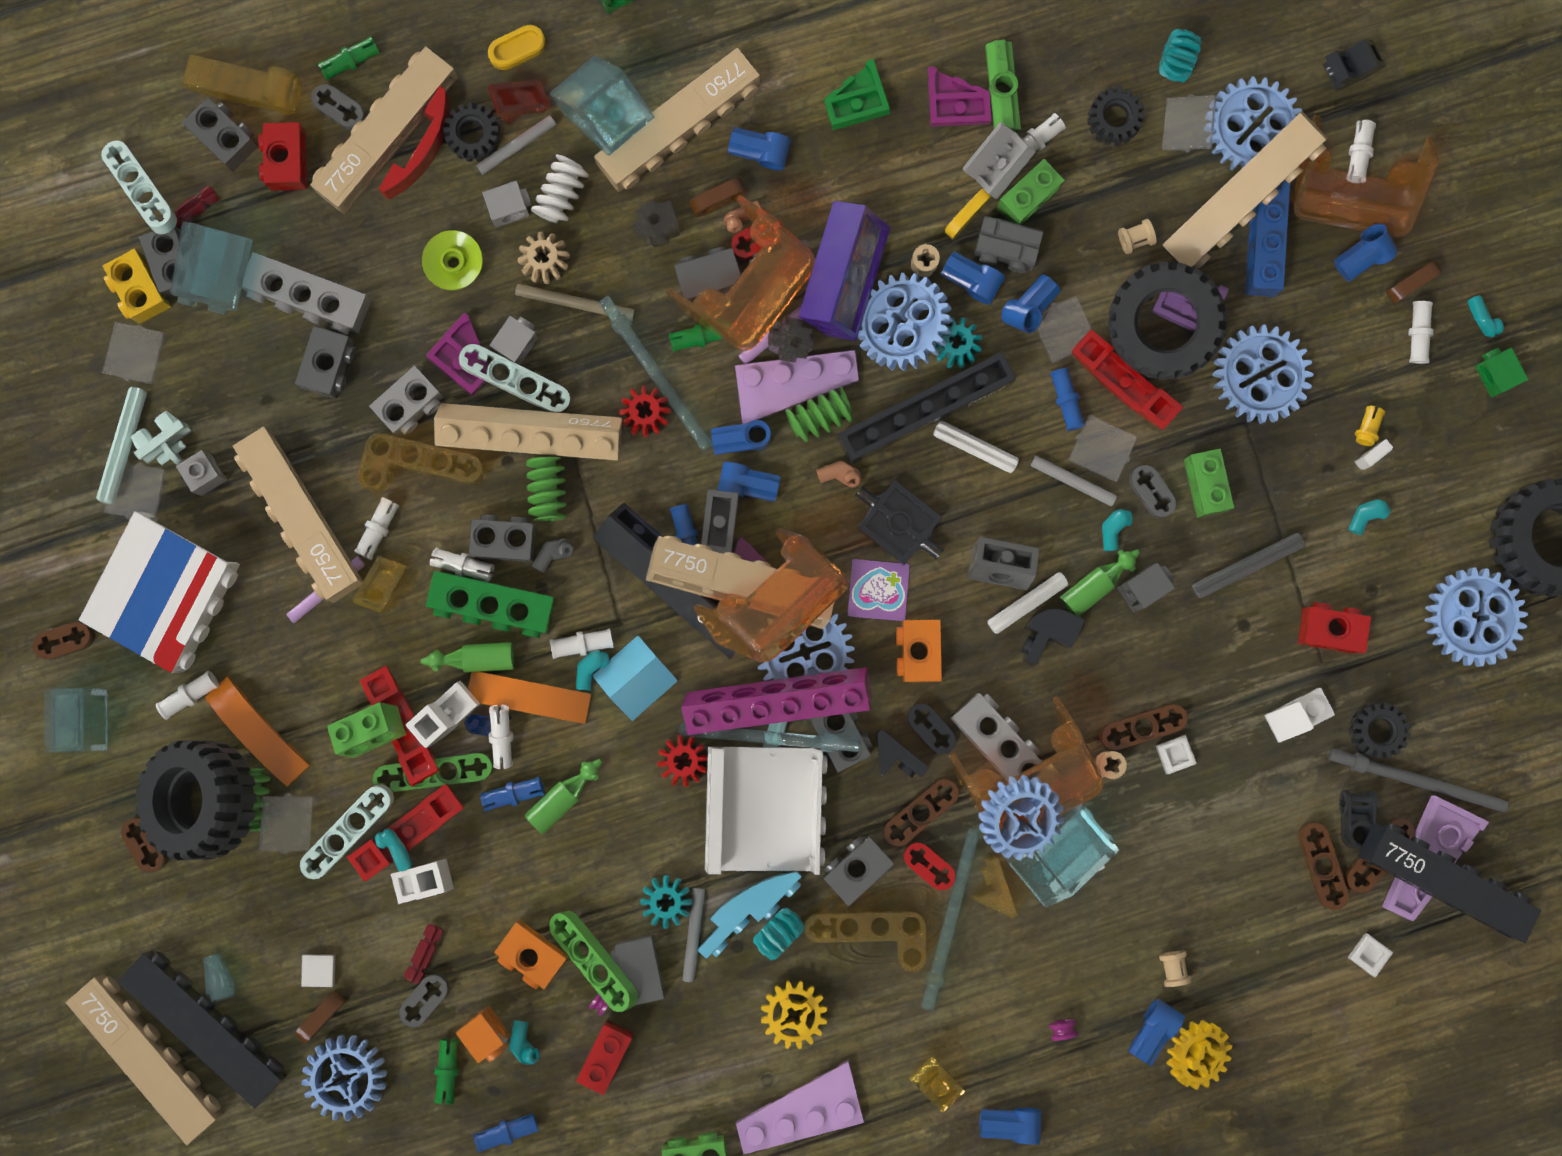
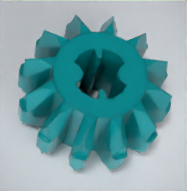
M1175 29L1169 36L1162 52L1158 68L1159 74L1168 80L1184 83L1191 76L1193 68H1195V63L1201 50V38L1191 31Z
M951 317L953 322L946 326L951 331V334L942 335L941 337L946 342V346L937 344L935 347L937 351H941L936 360L941 362L946 357L949 359L946 365L947 368H951L954 361H957L959 369H962L965 366V360L971 364L975 362L976 359L972 353L979 354L982 348L975 343L982 340V335H972L977 328L975 324L970 325L968 329L964 327L966 318H962L959 325H956L955 319ZM955 337L961 339L960 344L964 343L958 349L952 347L953 342L949 343Z
M664 875L663 886L660 885L657 878H653L651 882L656 890L654 891L650 887L645 886L643 892L651 896V898L640 899L641 905H650V908L643 911V916L646 917L654 913L655 916L651 921L653 926L658 923L659 918H663L664 929L669 927V918H672L676 926L680 925L681 921L677 913L684 917H688L690 914L681 905H692L693 900L690 898H682L683 895L690 891L689 887H684L679 891L677 887L680 885L681 879L677 878L673 886L669 885V875ZM664 894L671 895L669 899L674 898L675 904H671L668 910L662 908L663 904L660 906L658 904V900L662 899Z
M788 907L782 908L754 936L753 943L763 956L765 955L768 959L775 960L799 937L805 929V924Z

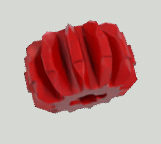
M642 386V395L638 396L636 390L631 389L630 393L633 400L625 397L622 398V403L629 408L620 409L619 414L620 416L628 417L622 422L625 428L633 425L631 429L632 435H637L640 428H642L643 437L648 438V429L652 428L654 433L658 435L660 434L659 427L657 426L658 423L668 426V420L662 416L671 414V409L662 407L668 402L666 396L657 399L659 389L654 388L651 394L648 395L647 386ZM645 405L650 406L652 415L650 417L645 415V418H641L638 409L640 407L645 409Z
M678 735V747L668 739L666 744L671 749V752L669 753L664 749L659 750L658 753L661 756L668 758L667 761L657 762V766L663 767L668 765L669 769L661 774L663 778H667L671 773L675 774L671 785L676 786L679 777H683V786L688 787V775H691L693 780L698 783L701 779L695 773L696 769L703 773L707 772V767L699 765V761H707L708 755L698 757L697 753L705 748L704 744L698 745L695 749L691 748L695 742V737L691 736L688 739L687 746H684L683 736ZM686 752L690 755L688 760L692 759L691 766H684L681 770L676 766L679 763H675V757L682 756Z

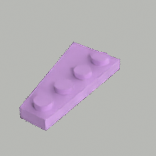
M855 350L735 365L742 424L772 416L797 404H803L809 399L818 397L820 394L826 395L832 389L836 391L840 389V386L844 388L859 381Z
M1431 795L1415 831V837L1429 843L1430 847L1428 850L1436 854L1438 850L1455 857L1456 862L1463 852L1466 853L1474 843L1472 841L1480 830L1483 831L1489 822L1437 796ZM1395 877L1382 907L1414 921L1432 897Z
M848 1060L839 1064L838 1067L819 1075L802 1087L790 1091L773 1103L771 1102L736 1121L743 1154L864 1123Z

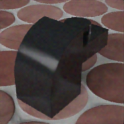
M1364 39L1345 51L1335 50L1325 56L1327 62L1323 63L1335 90L1347 88L1386 67L1374 41L1370 39Z
M1060 609L1046 610L1033 616L1024 628L1035 634L1033 637L1028 635L1021 648V652L1025 654L1022 661L1032 666L1037 665L1048 640L1066 649L1072 648L1085 620Z

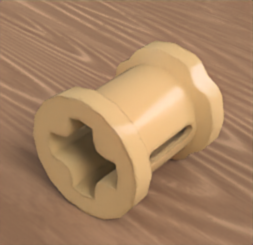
M1149 219L1142 220V224L1125 229L1123 227L1118 230L1119 240L1126 254L1132 253L1133 249L1146 244L1152 246L1157 242L1154 228Z
M927 244L916 248L911 259L912 271L919 277H930L936 271L939 264L940 256L937 249ZM922 256H927V261H930L929 266H924L923 261H920Z
M1113 751L1100 753L1096 757L1094 764L1099 776L1109 779L1121 777L1125 773L1127 766L1122 754ZM1107 758L1109 760H1116V764L1113 766L1114 772L1104 769L1108 764Z
M1185 950L1166 952L1159 955L1160 961H1163L1166 974L1165 987L1182 986L1192 983V978L1187 974L1185 964L1187 954Z

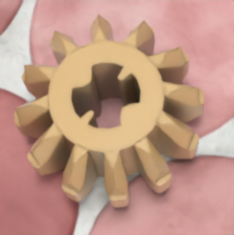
M538 232L537 241L528 236L526 239L530 246L521 245L519 247L520 252L524 255L518 258V263L525 265L522 272L525 276L532 274L531 279L533 282L537 283L542 276L544 283L549 284L550 275L553 274L557 280L561 278L557 271L558 269L567 271L568 265L563 261L569 259L570 255L569 252L562 251L566 245L563 240L556 242L555 234L551 233L547 240H545L543 232ZM544 253L545 256H548L549 261L543 263L538 256Z

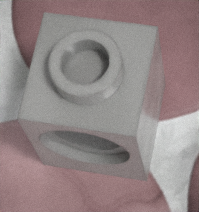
M517 181L482 192L495 228L529 217L527 207L532 206L526 188L520 190Z
M509 316L489 346L498 355L520 365L538 340V336L533 331L535 326L522 317L517 321Z
M203 450L176 466L191 492L200 496L205 495L227 481L213 456Z

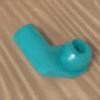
M1474 296L1467 301L1472 316L1484 336L1495 337V335L1503 332L1504 325L1502 320L1498 318L1492 320L1482 296Z
M1380 499L1359 505L1348 531L1362 536L1369 520L1376 518L1384 520L1390 515L1391 509L1389 505Z
M1118 509L1103 522L1104 551L1119 550L1118 533L1125 526H1130L1133 522V515L1130 511Z
M593 650L579 661L576 690H591L592 673L598 668H605L609 663V656L606 652Z
M384 829V832H378L375 835V841L379 848L384 849L388 846L398 871H405L412 867L407 849L394 830Z
M513 1020L509 1049L520 1063L533 1065L538 1062L540 1053L526 1039L529 1022Z

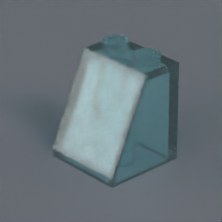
M595 55L549 93L564 115L608 156L654 118V115L623 70Z
M183 221L170 294L177 296V303L196 307L197 302L209 304V311L224 315L227 314L228 309L236 311L253 239Z
M59 688L44 691V752L107 751V689Z
M1080 802L1065 809L1060 814L1064 818V823L1056 826L1061 830V835H1052L1051 838L1054 840V845L1046 843L1043 846L1045 854L1035 850L1033 859L1028 858L1025 853L1021 861L1016 860L1013 855L1006 859L1008 864L1045 908L1073 896L1119 851L1111 835L1099 826L1094 820L1091 811Z

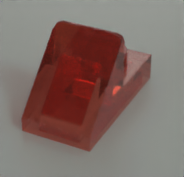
M540 80L490 84L487 87L497 115L507 125L511 124L519 115L544 113L550 108Z

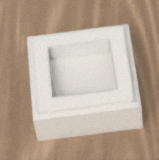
M1385 439L1374 445L1354 462L1361 470L1367 469L1389 453L1393 446Z
M1186 735L1156 745L1166 774H1171L1197 764Z
M1365 933L1348 956V959L1371 976L1376 977L1393 952Z
M302 955L301 987L335 986L336 955Z

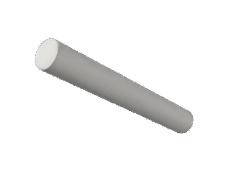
M548 115L478 163L476 167L484 175L556 126L555 121Z
M1035 455L1030 465L1111 507L1117 498L1116 495Z
M693 888L692 892L693 903L690 909L682 981L685 982L695 981L705 889Z

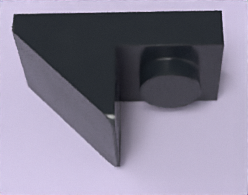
M882 729L878 730L876 741L880 777H883L898 759L901 762L898 767L908 776L913 778L916 774L922 778L929 767Z

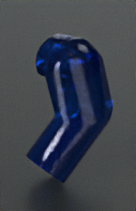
M470 714L464 720L465 728L473 735L488 736L491 732L490 717Z

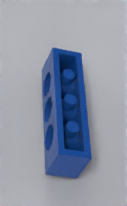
M1286 180L1276 187L1280 193L1267 205L1260 202L1253 209L1256 215L1249 221L1245 295L1276 297L1284 290L1290 183Z

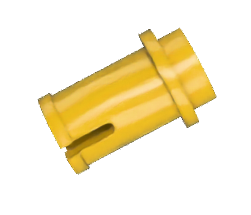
M1376 406L1366 407L1360 429L1355 431L1356 442L1361 445L1374 446V443L1379 441L1377 434L1385 411L1378 408L1373 419L1372 416Z

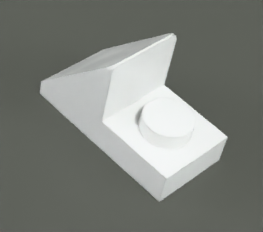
M1316 688L1264 716L1277 741L1282 742L1314 729V725L1335 714L1322 689Z

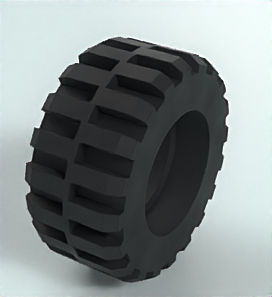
M1159 262L1141 268L1129 276L1119 287L1109 309L1108 329L1111 342L1119 357L1133 370L1151 378L1169 380L1193 374L1195 371L1203 368L1216 355L1225 336L1227 311L1218 288L1203 272L1183 263ZM1161 292H1175L1183 295L1191 302L1197 316L1196 329L1190 340L1183 346L1172 350H1162L1151 346L1142 337L1138 326L1139 312L1143 304L1150 297Z
M1551 478L1520 488L1519 491L1511 493L1505 499L1506 504L1500 505L1495 512L1499 518L1492 521L1490 531L1495 532V537L1489 539L1490 548L1495 547L1497 555L1492 558L1495 565L1502 564L1504 567L1501 574L1505 579L1513 578L1515 580L1513 586L1520 590L1529 589V594L1536 596L1546 595L1547 597L1562 595V566H1553L1538 555L1532 542V527L1536 517L1544 510H1554L1562 515V478L1555 480Z
M178 740L171 742L168 746H163L155 753L156 756H152L147 762L146 766L148 768L141 773L139 781H141L140 788L136 789V798H138V806H135L136 815L140 816L141 822L138 824L141 831L147 834L146 840L152 847H156L155 850L161 855L178 861L215 859L227 855L231 850H235L241 844V838L247 836L251 829L248 825L250 821L254 820L256 811H253L254 803H257V794L254 793L253 789L256 783L254 776L248 772L251 769L246 760H240L242 755L236 749L223 742ZM196 779L202 791V808L197 821L193 817L190 804L191 791Z

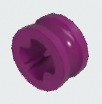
M598 993L588 1008L591 1010L593 1008L597 1009L598 1015L602 1016L608 1005Z
M1064 1019L1049 1023V1029L1053 1030L1051 1040L1060 1041L1077 1037L1079 1033L1074 1029V1025L1077 1024L1076 1019Z

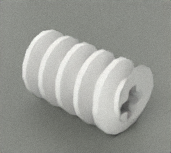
M556 154V158L560 162H553L551 165V169L555 173H548L546 176L550 184H543L541 187L545 195H537L536 201L540 206H532L531 208L532 212L553 223H557L558 220L568 221L569 218L563 213V210H573L574 208L568 202V199L579 198L573 191V188L583 189L584 187L578 180V177L588 178L589 176L581 165Z

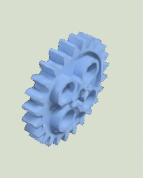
M1252 76L1248 81V85H1246L1245 81L1241 78L1236 83V87L1231 83L1228 84L1225 88L1226 93L1220 91L1216 96L1218 101H1213L1209 106L1214 112H1209L1205 119L1213 123L1208 124L1205 131L1213 133V135L1209 137L1207 143H1216L1217 146L1212 153L1222 152L1221 164L1228 159L1232 161L1230 170L1235 169L1237 165H1241L1242 169L1259 153L1251 149V141L1259 143L1263 149L1302 112L1301 108L1293 109L1292 107L1297 100L1296 97L1289 100L1286 98L1289 91L1288 88L1282 92L1277 91L1279 82L1276 81L1272 87L1267 86L1268 81L1266 77H1264L1260 84H1257L1255 77ZM1247 101H1255L1259 105V110L1250 109ZM1267 107H1272V112L1241 145H1237L1236 141L1246 132L1250 125L1259 118ZM1269 121H1278L1282 129H1273ZM1227 122L1236 123L1240 131H1231L1227 126Z
M901 273L899 281H896L892 275H889V284L887 285L879 280L878 285L880 289L878 291L872 289L871 291L872 297L868 301L860 327L863 330L859 331L857 337L859 340H864L860 347L864 351H868L867 356L871 360L876 359V363L881 367L887 362V367L890 370H894L897 363L902 371H906L908 363L915 369H918V360L920 359L928 364L929 358L927 355L930 352L936 356L939 355L935 348L937 344L946 346V342L941 338L942 335L951 334V331L945 326V324L953 322L950 315L946 314L952 310L948 303H944L948 298L943 292L939 293L940 288L936 283L931 285V281L927 277L920 281L916 273H913L910 280L905 273ZM904 297L903 303L899 307L894 308V302L898 298ZM929 310V314L925 319L918 320L919 314L922 311ZM889 323L886 332L878 334L879 328L883 324ZM909 336H914L911 345L903 347L904 340Z
M1262 325L1258 333L1254 326H1250L1247 329V335L1240 330L1236 333L1237 341L1230 337L1226 341L1229 348L1222 347L1218 351L1224 358H1217L1214 361L1215 365L1221 367V369L1212 373V376L1221 379V381L1214 385V388H1223L1224 391L1218 399L1228 398L1229 403L1226 409L1228 410L1233 406L1237 407L1236 417H1239L1244 412L1247 413V422H1251L1257 416L1259 424H1263L1268 415L1270 421L1274 423L1278 420V413L1283 418L1290 415L1288 408L1292 411L1299 409L1297 401L1303 402L1307 399V396L1302 391L1309 390L1312 385L1305 382V379L1313 376L1312 372L1305 371V367L1310 365L1312 361L1302 360V356L1307 352V349L1298 351L1296 346L1300 340L1296 339L1290 343L1288 341L1289 331L1282 336H1278L1279 329L1277 326L1270 333H1268L1266 325ZM1264 347L1273 351V361L1263 357L1262 349ZM1282 360L1286 362L1285 366L1273 371L1266 377L1258 379L1245 388H1240V383L1252 378L1257 373L1265 371ZM1237 362L1246 364L1248 367L1247 375L1238 373L1236 370ZM1279 373L1288 377V387H1283L1278 383L1277 375ZM1252 388H1257L1262 392V402L1252 398Z
M1476 567L1468 569L1467 574L1464 570L1456 571V578L1453 575L1445 577L1447 585L1443 583L1436 585L1440 594L1434 593L1429 595L1435 604L1425 607L1426 610L1433 612V616L1426 618L1425 622L1433 623L1434 627L1428 630L1427 633L1437 634L1438 638L1432 644L1444 645L1441 651L1442 655L1453 652L1451 661L1458 662L1463 657L1464 666H1470L1473 660L1476 667L1484 666L1485 660L1489 665L1496 664V656L1499 659L1508 658L1505 649L1516 651L1517 648L1512 641L1523 640V637L1517 631L1518 629L1527 628V625L1519 621L1520 618L1527 616L1528 613L1519 611L1518 607L1522 606L1525 600H1515L1514 597L1520 590L1509 591L1508 587L1511 580L1499 582L1501 573H1493L1489 577V569L1487 568L1481 569L1479 575ZM1479 591H1482V597H1481V598H1480V595H1479V593H1478ZM1461 592H1465L1468 595L1469 602L1466 607L1462 606L1459 602ZM1491 598L1498 602L1496 613H1493L1489 608ZM1475 612V615L1480 617L1479 622H1477V619L1472 618V613ZM1456 621L1460 622L1463 626V633L1460 637L1453 630ZM1486 628H1489L1493 633V639L1490 643L1483 637V632ZM1471 636L1474 641L1473 644L1470 643Z
M838 614L833 615L829 623L822 629V638L818 641H811L807 638L805 632L810 625L778 617L779 620L777 622L768 619L767 623L771 627L770 631L760 630V633L766 637V640L756 642V645L764 648V651L755 654L757 658L764 659L765 661L758 666V670L767 669L769 672L763 680L789 678L787 668L792 663L802 665L804 676L847 670L844 665L854 663V660L847 657L846 653L855 650V647L846 646L845 642L852 638V635L842 634V631L847 626L846 623L837 626L835 622ZM784 634L790 635L794 640V647L789 651L780 650L777 646L779 636ZM827 641L831 643V646L812 652L809 655L810 660L805 661L804 657H798L784 663L779 662V658L800 651L801 644L811 648ZM826 653L832 657L833 665L829 670H821L817 667L816 657L819 654Z

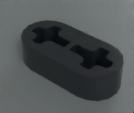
M916 704L910 708L907 714V721L924 743L935 753L946 754L950 752L956 743L955 735L938 714L926 704ZM917 709L920 712L926 710L929 713L926 717L927 721L932 725L929 729L923 723L917 725L914 723L913 720L916 718L914 712ZM933 729L940 735L948 734L949 738L946 741L949 745L946 748L943 746L935 747L936 738L931 733Z

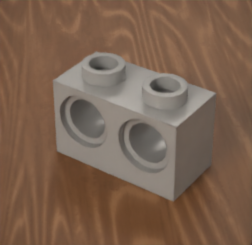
M414 365L369 407L397 437H400L402 434L404 436L410 434L418 426L417 421L425 413L430 415L439 408L441 404L439 401L443 396ZM419 387H426V397L420 401L414 400V391ZM396 407H403V417L398 421H392L390 418L392 410Z

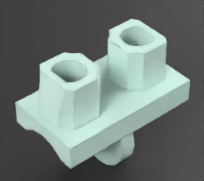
M164 411L154 420L161 429V433L153 438L150 432L143 428L131 436L137 448L134 454L139 460L143 459L148 464L157 459L163 465L171 459L178 465L182 462L178 453L186 448L181 439L192 432V430L186 423L177 419L170 412Z

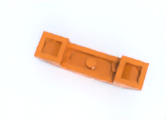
M471 672L468 690L481 704L498 705V707L507 705L511 710L586 724L592 696L589 693L482 672Z
M229 676L219 683L218 688L213 689L205 696L207 702L232 733L284 785L289 786L311 766L292 744L287 743L248 701L249 698Z

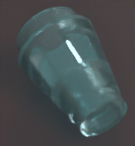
M215 954L204 958L206 996H210L212 1003L235 996L234 988L237 985L224 959H222V955Z

